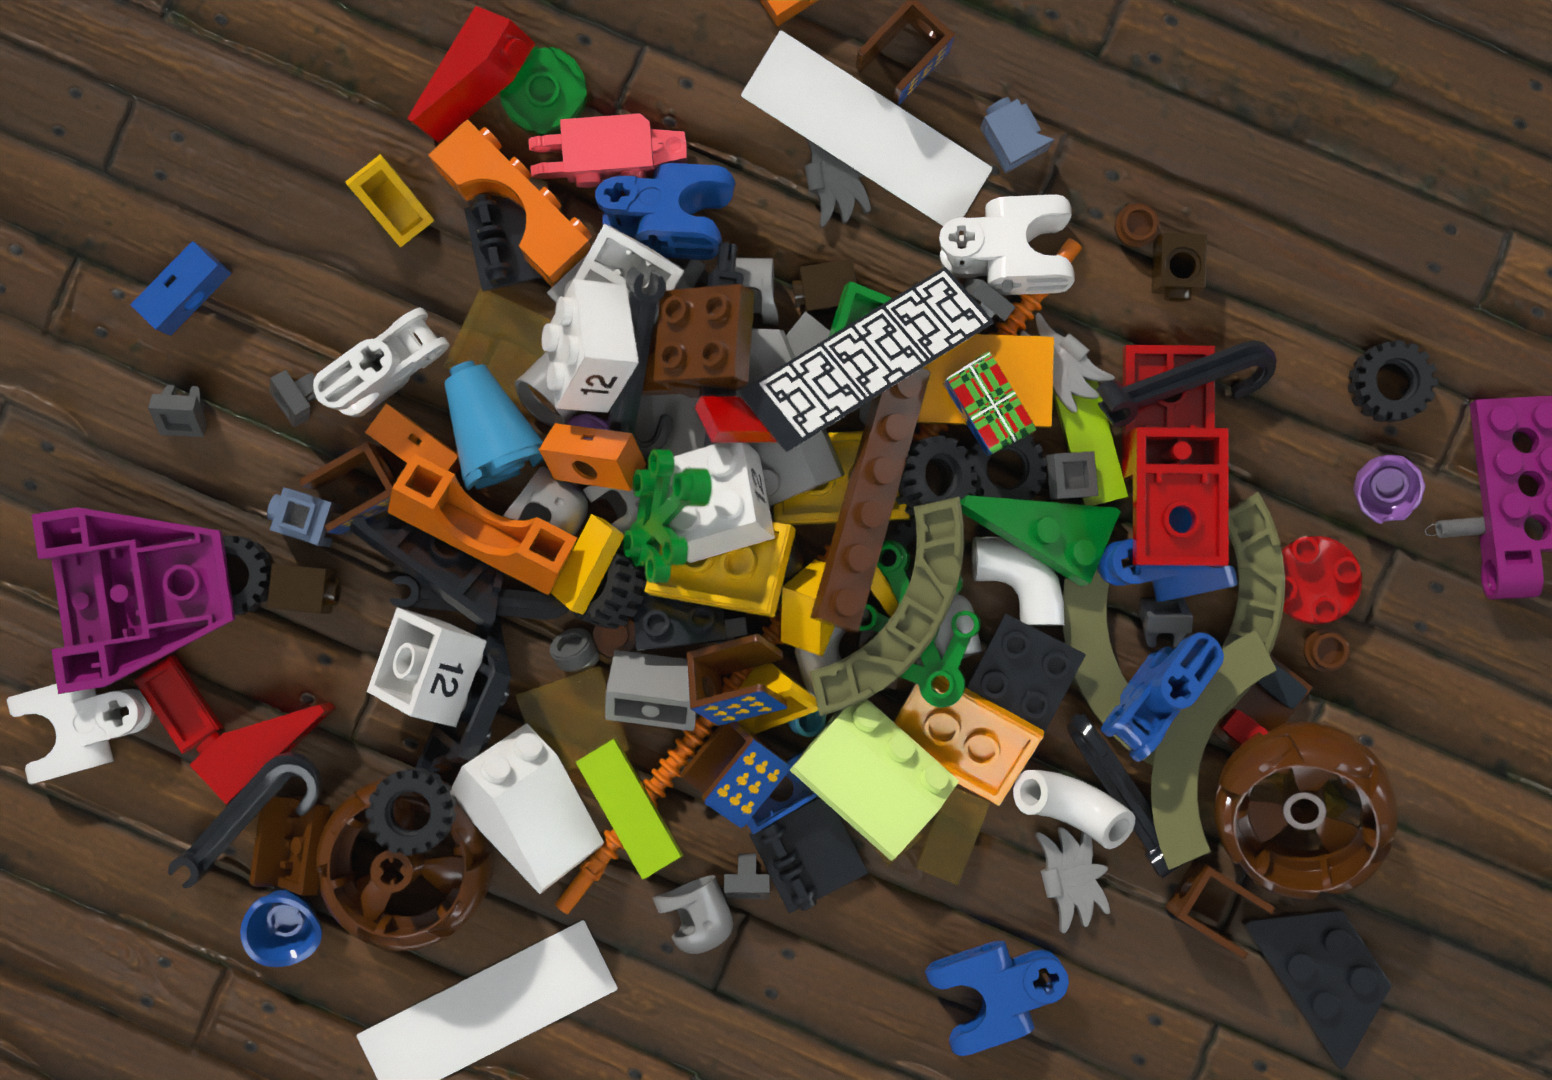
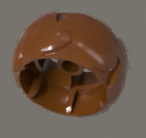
M1301 721L1281 724L1265 735L1256 733L1246 740L1230 756L1221 771L1215 798V824L1221 844L1235 865L1239 863L1253 882L1272 893L1294 899L1313 900L1319 896L1320 892L1337 895L1349 892L1374 875L1391 850V842L1397 831L1398 818L1390 777L1377 756L1365 745L1355 742L1352 736L1343 730L1316 722ZM1276 772L1284 775L1282 780L1283 804L1258 800L1249 801L1251 790L1259 781ZM1332 773L1341 776L1342 784L1348 789L1356 788L1359 793L1362 806L1359 813L1360 824L1358 827L1342 820L1326 817L1324 784ZM1290 824L1301 830L1315 828L1323 844L1319 845L1318 850H1295L1271 842L1270 839Z
M382 778L355 791L336 808L328 819L320 836L316 855V871L319 872L320 892L326 907L334 919L357 939L365 943L371 942L387 950H418L437 944L450 937L480 907L487 894L493 875V844L472 823L462 807L456 802L457 805L454 806L456 818L450 830L456 843L453 847L455 855L426 859L425 852L404 855L400 851L395 854L387 849L374 859L371 865V873L356 881L355 878L360 875L358 867L352 868L354 844L364 826L371 822L370 818H366V809L370 807L368 800L371 793L376 790V786L385 779ZM405 792L396 799L393 806V815L396 822L402 828L413 830L414 811L420 812L423 810L431 814V808L428 800L423 795L416 792ZM397 859L404 864L400 869L401 873L397 872L393 865V862ZM421 875L439 891L448 895L437 907L422 914L402 916V912L395 909L389 913L384 912L393 893L403 890Z

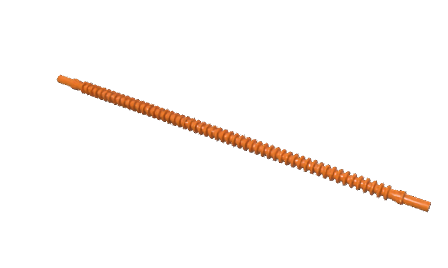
M1068 238L1056 255L1066 257L1072 263L1082 250V247L1075 240ZM1048 294L1019 295L1021 301L1019 303H1012L1015 308L1004 323L997 322V332H990L988 335L1018 336L1017 332L1019 330L1025 331L1027 329L1025 321L1034 320L1033 311L1042 310L1040 303ZM919 423L918 428L920 431L918 434H913L912 442L939 436L941 431L947 432L949 428L947 424ZM828 544L824 546L826 550L825 555H817V560L826 563L830 550V545ZM782 607L777 608L779 614L776 617H769L772 622L769 627L762 626L761 628L764 632L762 637L773 645L784 644L781 642ZM755 667L733 672L729 678L723 677L722 694L738 690ZM701 715L698 719L696 718L694 731L683 730L685 736L682 739H675L676 748L667 749L669 757L659 760L661 767L658 770L655 768L651 770L653 774L652 779L643 780L645 789L656 808L658 807L657 798L666 797L664 790L667 786L670 788L674 787L672 779L675 776L681 777V767H686L689 764L688 758L690 756L694 757L697 754L696 748L705 744V736L713 734L711 729L716 725L715 723ZM614 829L604 831L606 838L603 845L580 864L579 868L581 870L555 902L556 907L565 914H569L594 881L601 879V875L604 873L609 861L619 858L617 850L619 848L625 849Z

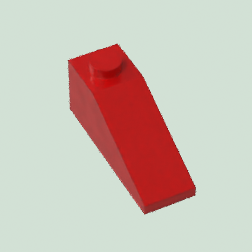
M475 6L407 119L434 141L441 142L514 80L536 43L512 20Z
M331 702L221 735L215 732L196 748L200 755L189 766L225 804H228L268 761L278 754L290 752L336 708Z

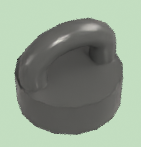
M572 628L560 633L551 643L549 650L557 667L571 673L582 672L592 668L600 657L592 636L583 628Z

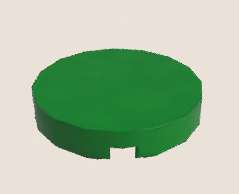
M537 46L533 47L514 80L500 91V100L503 109L513 124L526 133L544 136L561 133L560 119L579 118L585 109L588 92L585 76L574 58L558 48H538Z

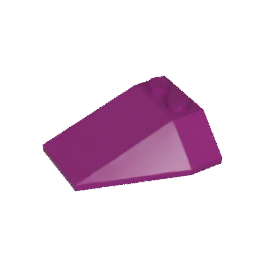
M78 507L31 514L38 559L52 560L64 640V647L51 649L58 694L107 687L235 620L222 531Z

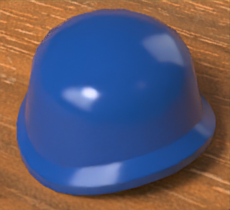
M286 889L274 891L256 900L246 912L240 930L241 942L246 953L255 962L269 967H284L305 960L318 948L323 934L321 923L316 916L315 907L309 898Z

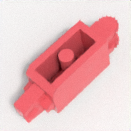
M640 113L560 119L561 134L535 136L528 140L529 150L538 153L562 151L563 161L542 162L531 166L533 178H567L569 183L576 182V186L580 188L598 187L602 180L613 176L652 177L655 168L663 163L687 162L685 132L652 129L650 121Z

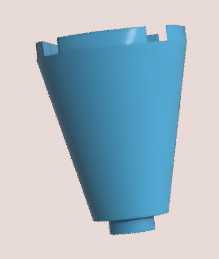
M473 360L460 363L449 370L451 376L445 380L444 384L462 479L467 490H470L473 486H475L476 490L483 489L520 475L519 469L524 467L525 462L530 460L532 467L544 461L539 451L543 443L542 439L486 365H476Z

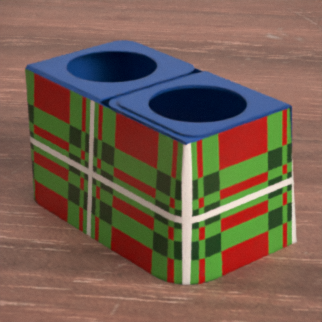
M989 351L977 357L943 382L945 389L962 417L965 418L968 427L986 456L1036 432L1033 421Z

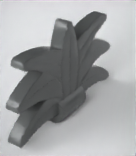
M805 138L811 153V163L805 165L809 192L816 193L820 202V228H824L831 218L835 202L838 205L843 224L848 222L855 201L865 214H869L871 210L870 202L864 186L859 180L865 175Z

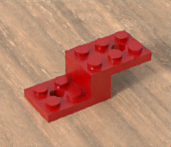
M1125 345L1123 347V386H1128L1214 354L1215 346ZM1215 381L1180 393L1175 402L1169 403L1161 400L1139 408L1136 418L1128 425L1122 427V475L1124 479H1133V565L1229 566L1228 428H1215ZM1175 507H1183L1191 514L1192 524L1185 533H1179L1170 526L1169 515Z

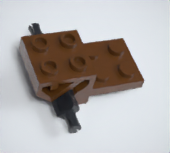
M720 243L718 245V268L709 274L707 287L666 290L664 296L659 300L658 319L653 325L641 396L683 394L689 398L699 399L701 396H735L736 390L748 383L755 292L743 285V274L735 272L738 249L736 244L732 243L729 246V243ZM705 430L704 447L716 444L711 442Z

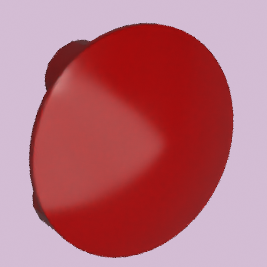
M1307 536L1297 539L1282 550L1285 573L1283 611L1288 616L1299 622L1319 625L1342 618L1354 607L1362 589V572L1356 557L1345 545L1328 537Z

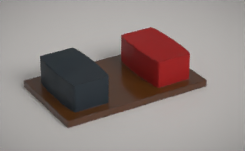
M1272 655L1270 657L1277 671L1251 686L1240 701L1219 719L1212 733L1234 750H1237L1256 733L1265 735L1281 724H1285L1313 688Z

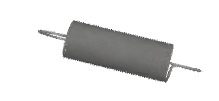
M1484 517L1437 521L1436 524H1432L1436 525L1437 534L1435 535H1438L1439 538L1482 535L1486 533Z

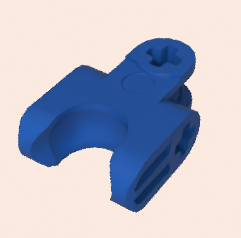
M663 163L655 168L652 179L637 178V176H613L605 179L598 185L595 191V199L599 208L604 211L602 216L603 225L607 224L634 238L663 257L710 260L719 253L718 245L722 242V236L713 220L707 217L693 216L692 214L703 209H721L727 206L733 197L736 182L732 174L726 168L719 165ZM621 190L625 192V196H622ZM618 218H620L621 225L617 222Z
M1175 507L1170 512L1169 523L1175 531L1185 533L1191 527L1192 517L1187 509ZM1133 538L1106 545L1097 567L1100 577L1106 583L1113 586L1152 581L1156 602L1229 588L1238 584L1236 572L1232 566L1211 568L1208 566L1133 565ZM1129 558L1130 566L1123 568L1121 560Z
M1196 633L1181 640L1175 649L1165 646L1150 653L1124 688L1120 696V705L1115 706L1102 725L1101 732L1107 737L1118 736L1131 748L1129 756L1135 762L1145 759L1163 740L1167 729L1181 709L1190 707L1198 699L1223 664L1224 654L1215 638L1206 633Z
M1005 941L986 943L930 963L925 970L927 981L938 989H949L964 985L978 990L983 997L982 1007L973 1019L956 1026L950 1034L949 1045L951 1051L959 1056L971 1055L1031 1033L1035 1026L1029 1011L1060 1000L1067 992L1069 985L1068 974L1058 957L1052 952L1043 949L1033 950L1011 958ZM1046 968L1049 972V982L1041 985L1038 980V970Z

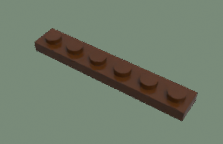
M921 368L872 399L810 618L849 632L859 631L931 372Z

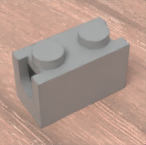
M615 650L606 688L605 720L694 731L697 713L690 709L687 659Z

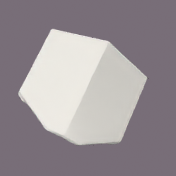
M604 224L575 279L626 285L627 273L632 267H635L644 274L642 288L649 285L650 272L655 270L663 276L666 282V290H674L684 270L650 247ZM659 301L657 302L654 324L658 319Z

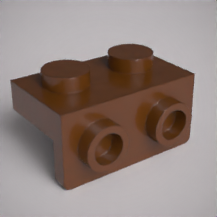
M274 796L259 812L250 884L256 887L278 886L302 896L317 895L320 880L319 872L316 871L317 848L322 831L329 819L330 805L317 801L314 807L302 816L296 811L297 806L303 799L302 796Z

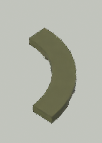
M1259 492L1229 509V537L1234 547L1238 565L1239 591L1235 617L1222 649L1257 629L1270 655L1281 624L1285 597V573L1277 530L1268 508ZM1248 688L1243 694H1241L1228 707V709L1224 712L1221 718L1240 701V699L1247 693V691L1250 688Z
M960 497L914 507L917 547L913 574L906 594L888 623L871 641L840 661L810 671L820 716L846 709L886 688L922 655L936 636L950 609L962 569L964 520Z
M1096 569L1091 584L1082 587L1063 576L1061 592L1064 601V625L1061 628L1064 643L1086 654L1074 677V681L1089 709L1101 725H1103L1115 706L1120 705V696L1128 682L1118 666L1109 639L1106 607L1109 583H1106L1100 577ZM1113 735L1118 742L1130 751L1131 748L1118 736ZM1156 749L1142 761L1153 766Z
M1257 629L1222 649L1224 654L1223 664L1198 699L1190 707L1181 709L1167 729L1163 740L1156 748L1151 780V803L1159 846L1169 870L1211 852L1204 834L1199 811L1198 778L1200 765L1213 729L1228 707L1248 688L1277 671Z

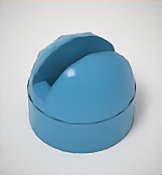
M819 711L789 721L787 724L796 734L813 737L823 729L826 715L820 716Z

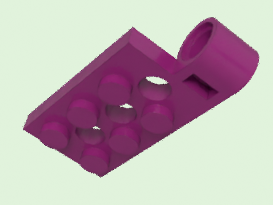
M1552 396L1475 400L1469 406L1486 531L1485 534L1479 536L1482 555V588L1486 597L1490 600L1538 597L1542 592L1544 584L1541 552H1552ZM1514 432L1525 433L1530 438L1532 448L1529 453H1522L1515 448L1512 441ZM1520 475H1529L1536 481L1538 490L1534 497L1523 494L1519 489L1518 480ZM1527 518H1534L1542 525L1543 536L1540 541L1531 539L1525 533L1524 523Z

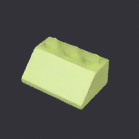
M868 699L846 709L836 711L790 768V771L891 861L902 852L940 810L959 782L955 776Z

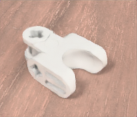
M1061 195L999 197L986 204V217H959L952 219L943 226L940 232L941 265L943 268L946 267L954 277L973 278L987 276L988 285L1000 295L1065 292L1075 281L1074 269L1069 260L1060 255L1051 256L1038 253L1028 243L1041 234L1057 233L1063 230L1072 215L1070 202ZM962 230L964 235H959V232Z
M416 308L396 320L385 332L375 339H366L358 343L317 373L313 384L314 393L320 403L331 409L339 410L341 413L351 417L364 416L401 389L409 381L410 375L420 368L424 369L439 358L449 348L450 344L445 337L437 338L425 322L428 314L424 308ZM414 333H416V335L418 336V338L421 340L422 345L419 343V341L417 340V338L414 336Z
M57 684L14 695L7 699L9 712L13 717L26 714L42 715L50 720L56 731V743L52 751L46 757L26 765L25 772L29 784L114 762L109 740L147 728L155 714L139 689H126L96 695L94 688L58 694ZM127 706L129 715L122 718L120 709H124Z

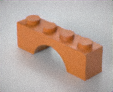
M467 119L428 154L437 172L466 201L472 200L476 195L486 193L508 198L524 209L526 212V229L519 248L526 262L553 287L589 253L591 249L589 242L592 238L591 233L576 217L569 221L559 211L562 205L546 187L538 190L529 181L532 178L531 173L516 157L508 160L499 151L502 145L486 127L479 131Z
M415 453L391 490L387 513L548 596L571 555L577 537L539 517L530 520H514L491 512L474 501L463 490L454 473Z

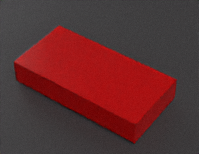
M701 396L695 406L712 443L777 442L741 396Z
M175 655L167 657L133 680L182 754L188 753L211 734L219 732L224 728Z

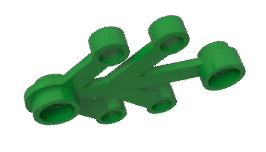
M653 449L649 455L648 469H637L633 474V493L636 497H640L637 520L632 524L630 530H627L624 534L623 551L626 557L632 558L634 566H645V575L649 583H667L671 574V565H684L688 558L687 540L683 536H678L668 525L685 506L706 507L712 495V478L709 470L706 468H685L682 472H677L674 475L672 494L667 498L670 477L674 471V456L671 450ZM660 544H661V546H662V555H660V553H659V552H660Z
M887 540L883 542L877 567L884 576L888 577L897 602L900 604L910 583L906 574L910 564V554L901 543ZM887 550H893L897 555L895 564L890 567H886L882 563V555ZM961 575L955 595L960 592L963 586ZM866 604L865 609L872 613L873 619L868 626L860 624L859 630H873L879 633L890 618L879 614L874 606ZM971 611L956 613L951 621L954 635L943 658H941L935 644L939 633L938 630L936 636L920 656L924 667L913 663L900 676L918 684L922 697L929 704L941 708L949 707L957 703L963 696L965 679L959 667L971 637H974L980 630L981 624L978 616ZM963 616H970L974 621V627L971 632L964 634L958 628V621ZM938 676H944L949 681V689L943 694L938 693L934 689V680Z

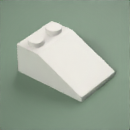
M527 723L463 765L451 788V796L455 797L456 802L462 807L472 823L539 894L593 854L604 843L558 755Z

